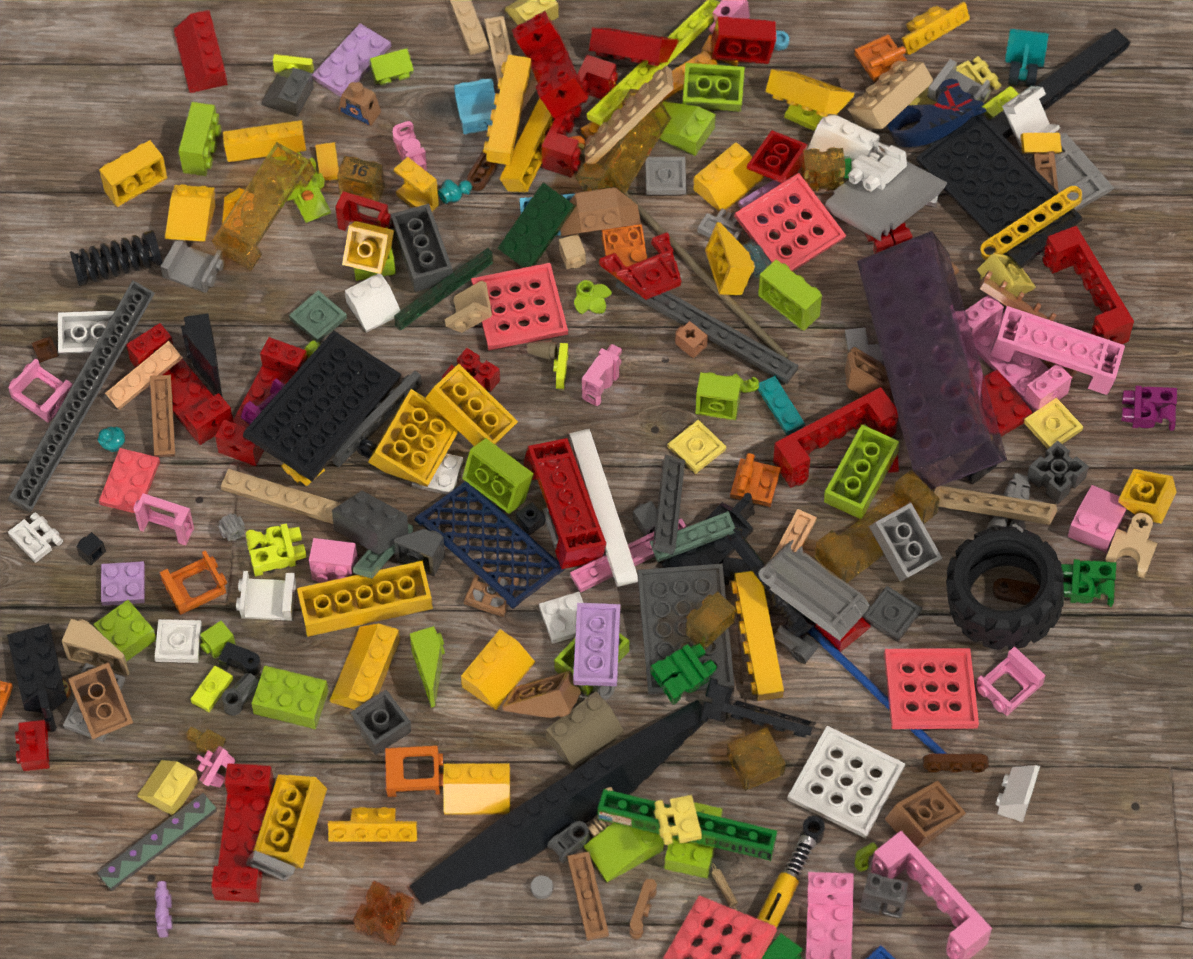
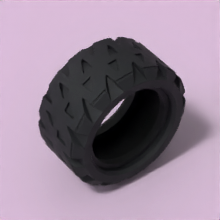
M1000 526L998 527L999 531L989 528L975 533L974 540L966 539L956 549V556L950 559L946 579L950 614L956 626L961 627L962 633L973 642L982 641L984 647L1001 650L1005 646H1008V650H1011L1013 647L1017 649L1024 648L1031 640L1034 644L1045 637L1050 628L1055 627L1061 616L1064 605V581L1061 562L1047 541L1043 542L1040 536L1026 529L1022 533L1016 527ZM999 566L1021 568L1030 573L1040 585L1038 593L1028 604L1010 611L994 610L982 605L972 595L971 588L981 574Z

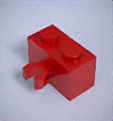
M45 720L18 723L19 731H15L16 744H19L20 751H16L17 764H21L23 771L49 769L48 728Z

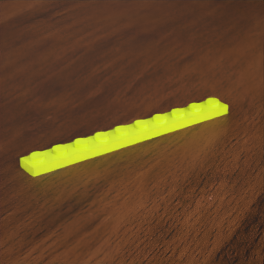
M707 0L668 36V38L679 39L668 62L655 66L649 65L647 60H643L587 113L588 120L598 125L604 122L607 123L613 113L625 105L629 97H634L639 92L640 87L652 79L657 70H662L714 21L713 11L720 2Z

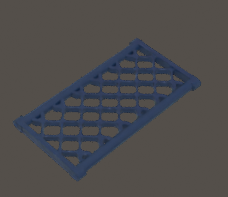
M466 481L424 512H421L414 519L418 525L425 527L427 530H434L440 533L444 538V545L507 601L506 604L512 609L565 570L561 569L559 562ZM465 490L468 492L467 497H457ZM452 501V508H443V506ZM455 501L466 502L467 509L455 508ZM478 501L483 505L482 510H471L469 508L470 502ZM437 512V519H427L433 513ZM440 512L451 513L452 520L440 519ZM454 514H466L467 521L455 520ZM493 514L497 518V522L486 523L484 516ZM469 515H481L482 522H471ZM440 524H449L452 526V531L443 533L438 528ZM454 526H466L467 533L455 532ZM469 527H481L482 533L471 534ZM507 527L512 531L511 536L499 535L500 528ZM484 528H495L496 535L484 534ZM454 538H466L467 545L458 547L453 542ZM469 539H480L482 546H471ZM484 540H495L496 547H485ZM522 540L527 544L525 550L514 548V542ZM499 541H510L511 548H500ZM470 550L480 551L481 558L473 560L468 556ZM484 552H495L496 559H485ZM499 553H510L511 560H500ZM537 553L542 558L540 563L529 562L528 555ZM514 554L526 555V561H515ZM495 564L496 572L487 573L483 569V565ZM499 565L511 566V573L500 572ZM514 566H524L526 574L514 573ZM539 567L541 575L529 574L528 568ZM544 568H554L546 575L543 574ZM510 577L511 585L502 586L498 583V578ZM514 578L525 579L526 586H515ZM529 579L538 580L532 586H529ZM515 590L524 591L516 598L513 596V591Z

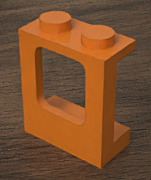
M206 550L202 552V559L171 574L168 569L160 572L162 583L180 615L226 594L225 585L227 581L223 573L219 574L216 568H218L216 560L213 556L209 557ZM203 570H209L217 584L216 588L191 598L182 583L183 580Z
M438 746L385 748L387 797H396V792L419 790H435L436 795H440V787H443L444 775L443 773L439 774V767L443 766V753L438 752ZM432 756L434 758V776L427 779H405L404 758Z

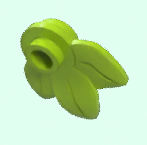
M588 280L581 281L576 287L577 296L574 300V306L580 314H584L588 310L596 314H602L606 311L604 298L609 297L612 292L606 285H594Z

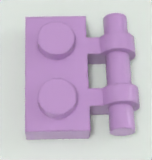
M159 881L155 891L157 902L155 917L157 920V932L160 938L168 937V929H172V916L169 915L168 909L172 908V897L166 889V882Z

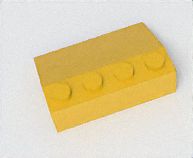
M411 389L400 404L368 463L387 474L428 487L455 439L458 430L424 396Z

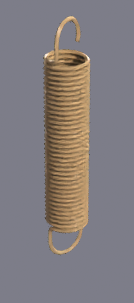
M714 865L715 870L713 868L711 874L728 906H736L738 901L721 870H716Z

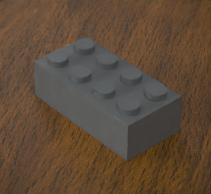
M425 204L392 213V229L394 230V235L414 292L445 284L449 280L453 282V269L430 205Z

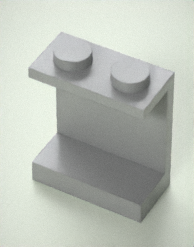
M952 59L947 62L928 89V98L935 102H938V98L942 93L940 84L947 79H956L964 92L974 94L975 99L979 101H985L991 93V90H989V80H986L983 85L956 71L957 62Z
M175 240L161 265V272L163 278L207 293L209 288L215 284L218 271H222L225 260L221 250H218L215 256L188 247L186 240Z

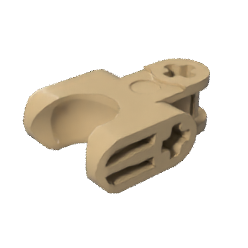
M1139 513L1132 518L1127 532L1117 529L1105 562H1116L1121 556H1131L1138 565L1136 576L1144 579L1158 544L1148 540L1153 525L1152 518L1145 513Z

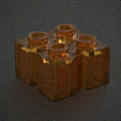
M373 880L365 895L367 905L361 903L353 918L356 929L369 935L373 931L378 932L380 940L395 946L403 932L402 921L407 923L415 909L414 898L397 891L396 895H392L390 887Z

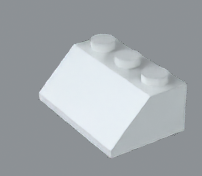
M828 114V117L823 116L819 122L807 153L842 169L841 157L850 156L852 170V162L861 154L869 157L872 152L874 153L873 142L874 140L879 142L880 136L835 114Z
M115 311L58 313V353L92 352Z

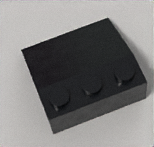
M209 313L184 317L185 325H181L187 358H192L194 368L214 393H219L222 396Z

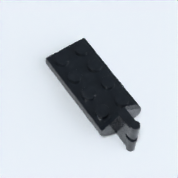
M745 493L743 498L734 507L721 502L705 520L729 511L735 528L743 530L741 534L746 539L754 531L753 527L746 521L755 514L753 499L750 493ZM733 533V534H730L729 536H730L732 539H734V538L737 536V534H736V533ZM725 537L670 557L666 559L662 567L722 564L724 557H729L735 549L730 543L727 544Z
M45 624L8 634V642L24 710L43 713L48 730L54 732L57 727L53 710L65 702L67 696L50 625Z
M709 679L705 696L712 698L713 701L712 703L703 702L699 718L701 721L707 722L708 718L725 723L728 714L731 713L730 717L739 720H743V717L752 719L751 723L761 726L767 723L773 725V729L785 732V729L794 731L793 734L799 737L806 738L807 735H811L815 731L817 722L733 699L734 688L717 684L718 679Z

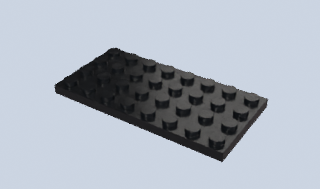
M982 114L971 117L958 129L939 139L916 157V161L928 173L947 182L944 190L990 238L1058 194L1055 188ZM1054 203L1051 205V209L1059 211L1062 209V205ZM1073 208L1005 254L1021 269L1045 250L1048 236L1076 226L1082 221V216ZM1037 214L1034 220L1042 222L1046 217L1043 214ZM1020 225L1017 230L1025 233L1029 230V227L1027 225ZM1003 236L1001 238V242L1004 244L1012 241L1010 236Z
M333 330L247 427L243 437L313 482L362 422L370 415L376 405L381 402L398 382L401 373Z

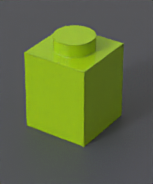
M222 620L200 634L202 649L206 654L210 653L214 659L221 655L227 642L235 644L234 635Z

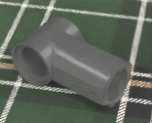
M785 624L780 626L774 635V641L790 651L794 659L802 664H806L819 648V645L813 638L807 635L796 637Z
M245 673L233 688L227 689L223 693V707L228 715L235 716L241 713L243 705L256 692L259 681L254 675ZM232 700L237 701L236 703H233V704L228 703V702H230V701H232Z

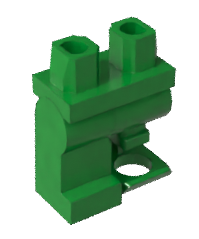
M1074 559L1073 564H1061L1063 578L1071 579V583L1064 582V597L1070 598V603L1079 602L1087 604L1091 603L1094 597L1101 599V595L1104 594L1108 597V606L1112 607L1114 604L1117 562L1080 561L1079 559Z

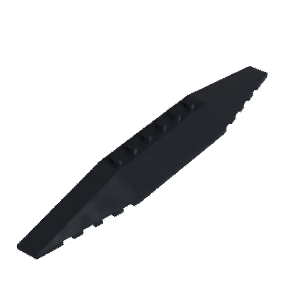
M696 700L608 748L497 820L411 884L409 888L421 905L445 896L448 892L457 888L458 890L479 879L480 881L484 880L489 875L499 871L501 873L508 870L511 866L529 861L547 849L549 841L557 834L563 832L572 823L578 821L587 823L598 815V807L603 789L612 787L614 792L627 795L636 791L638 786L645 779H648L661 763L663 764L676 749L678 750L684 744V741L690 735L692 736L705 723V721L699 720L702 704Z

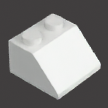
M378 273L345 290L346 303L366 333L400 316V308L382 274Z
M1040 766L1012 767L1010 775L1005 774L1002 786L1005 787L1004 794L999 793L996 805L999 806V815L1023 822Z

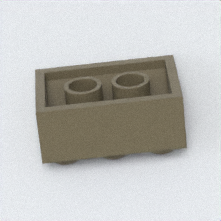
M594 692L574 707L570 714L561 717L546 729V741L574 771L624 733V730L611 707L597 692Z

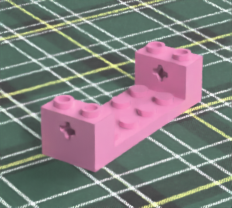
M987 295L959 315L956 332L994 371L998 370L1033 412H1036L1055 398L1060 400L1069 392L1072 377L1061 365L1056 364L1051 369H1048L1039 358L1016 350L1010 362L990 356L1004 307L996 299Z
M1007 306L999 323L990 356L1010 362L1016 350L1091 375L1088 389L1108 395L1116 379L1125 345Z
M902 831L874 852L871 867L872 873L894 879L907 869L908 876L914 881L917 880L923 892L928 897L932 896L938 908L952 918V923L957 928L950 933L946 947L947 955L950 959H970L988 944L992 930L989 924Z
M808 873L806 959H851L854 873Z

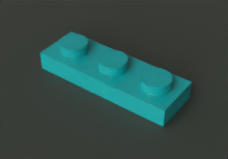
M775 376L759 383V393L786 436L805 427V422Z

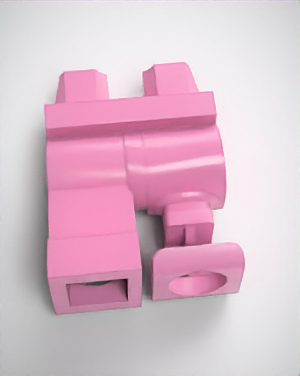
M407 121L394 126L393 142L401 160L403 161L406 157H409L427 171L426 152L423 147L421 148L420 142L416 139L413 123ZM408 127V129L400 131L402 128Z
M613 344L607 350L601 348L599 356L582 378V398L595 406L600 405L601 394L604 392V389L609 388L613 380L616 381L618 379L619 366L621 365L619 357L622 353L621 348Z

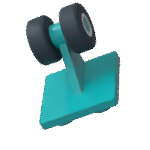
M1010 29L1005 62L1011 63L1008 78L1009 85H1017L1018 80L1026 81V87L1036 85L1038 67H1044L1049 38L1048 33Z

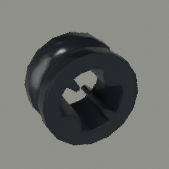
M362 439L360 446L357 447V452L363 457L370 458L377 445L370 440Z

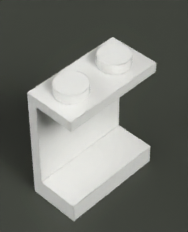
M1030 86L1002 106L1019 147H1022L1020 136L1022 133H1054L1060 129L1059 125L1049 124L1039 99L1046 94L1043 87Z
M244 571L243 579H239L238 584L241 598H237L236 610L240 611L241 618L292 621L296 590L295 573H286L285 580L249 579L248 571Z

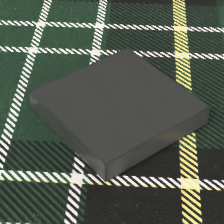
M886 586L865 613L863 619L899 642L922 612V607Z

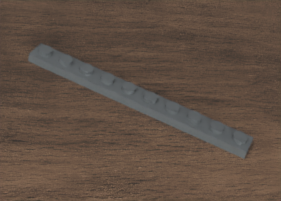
M620 280L616 282L618 289L684 326L689 321L708 335V340L768 374L775 376L788 384L798 370L799 365L668 291L645 300Z

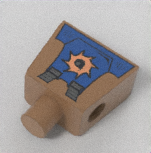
M351 82L341 95L339 112L368 126H372L381 113L376 94L363 87L360 82Z

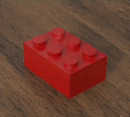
M718 16L711 37V59L769 64L777 40L776 21Z

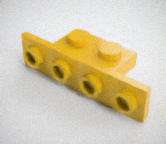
M962 2L950 10L934 6L924 14L916 16L912 21L908 22L906 25L911 33L902 38L906 54L911 55L968 21L970 17L966 3Z
M352 808L350 821H328L329 841L416 842L417 821H396V808Z

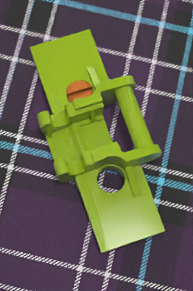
M300 152L271 156L276 165L271 172L273 177L277 178L284 192L285 200L294 201L305 223L331 213L320 191L324 187L325 179L322 173L317 174L314 158H310V163L306 165ZM291 178L295 187L290 188L286 179Z

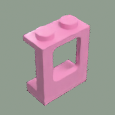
M34 359L31 364L29 363L25 366L23 372L17 378L11 381L8 389L11 398L49 423L57 414L73 384L68 380L63 383L41 368L39 361ZM35 378H39L55 389V392L43 405L36 404L22 394V391Z
M144 493L140 500L135 502L133 511L135 512L140 531L144 532L148 521L174 529L178 543L187 545L194 530L190 508ZM150 506L172 512L175 518L151 510Z
M1013 647L1008 652L1005 660L984 678L982 676L978 678L976 688L981 696L987 697L992 702L997 711L1003 712L1008 716L1043 685L1046 675L1016 647ZM1006 673L1023 687V690L1010 701L992 686L996 680Z

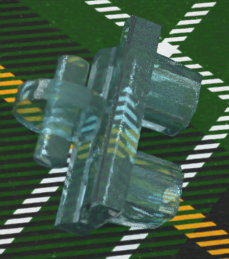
M751 239L742 246L749 252L751 260L754 262V276L759 278L760 274L771 262L764 254L763 248Z

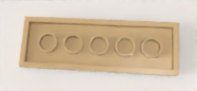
M665 66L662 70H657L648 83H644L634 97H629L625 105L621 109H617L607 123H602L598 131L586 139V146L584 148L585 164L592 168L674 89L672 70L669 67Z

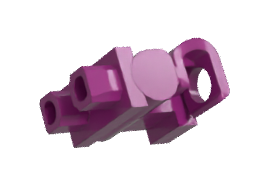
M1136 385L1135 390H1123L1122 404L1133 405V408H1122L1121 421L1131 422L1132 428H1152L1156 422L1162 423L1163 419H1167L1169 421V430L1174 431L1176 425L1177 388L1142 387Z

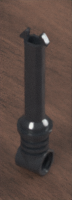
M733 529L737 536L732 539L729 534L726 535V543L732 545L769 592L773 603L771 606L778 610L781 608L782 611L780 613H785L783 617H788L787 627L794 636L801 637L813 628L816 623L771 591V587L760 579L759 571L765 563L741 534L743 530Z

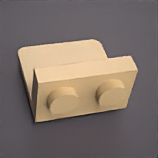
M480 281L455 295L456 313L445 319V325L448 328L463 333L492 316L486 282Z

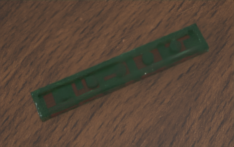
M489 248L485 249L394 315L395 326L399 330L404 329L470 281L471 278H474L492 265L493 252Z

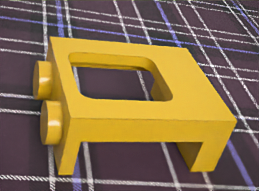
M406 157L394 168V172L404 179V184L396 191V196L411 208L429 204L431 210H435L439 206L437 179L409 157Z

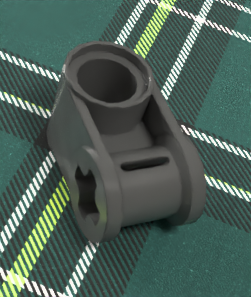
M574 822L563 832L554 836L547 846L549 849H553L560 857L561 863L568 861L567 856L574 855L589 842L588 827L584 822ZM576 832L584 833L580 838L574 836Z

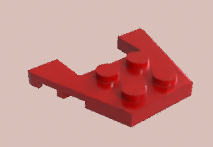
M668 232L652 238L651 244L658 252L656 256L625 267L617 254L612 253L600 258L599 265L645 300L681 286V277L677 262L674 259L673 247H671Z

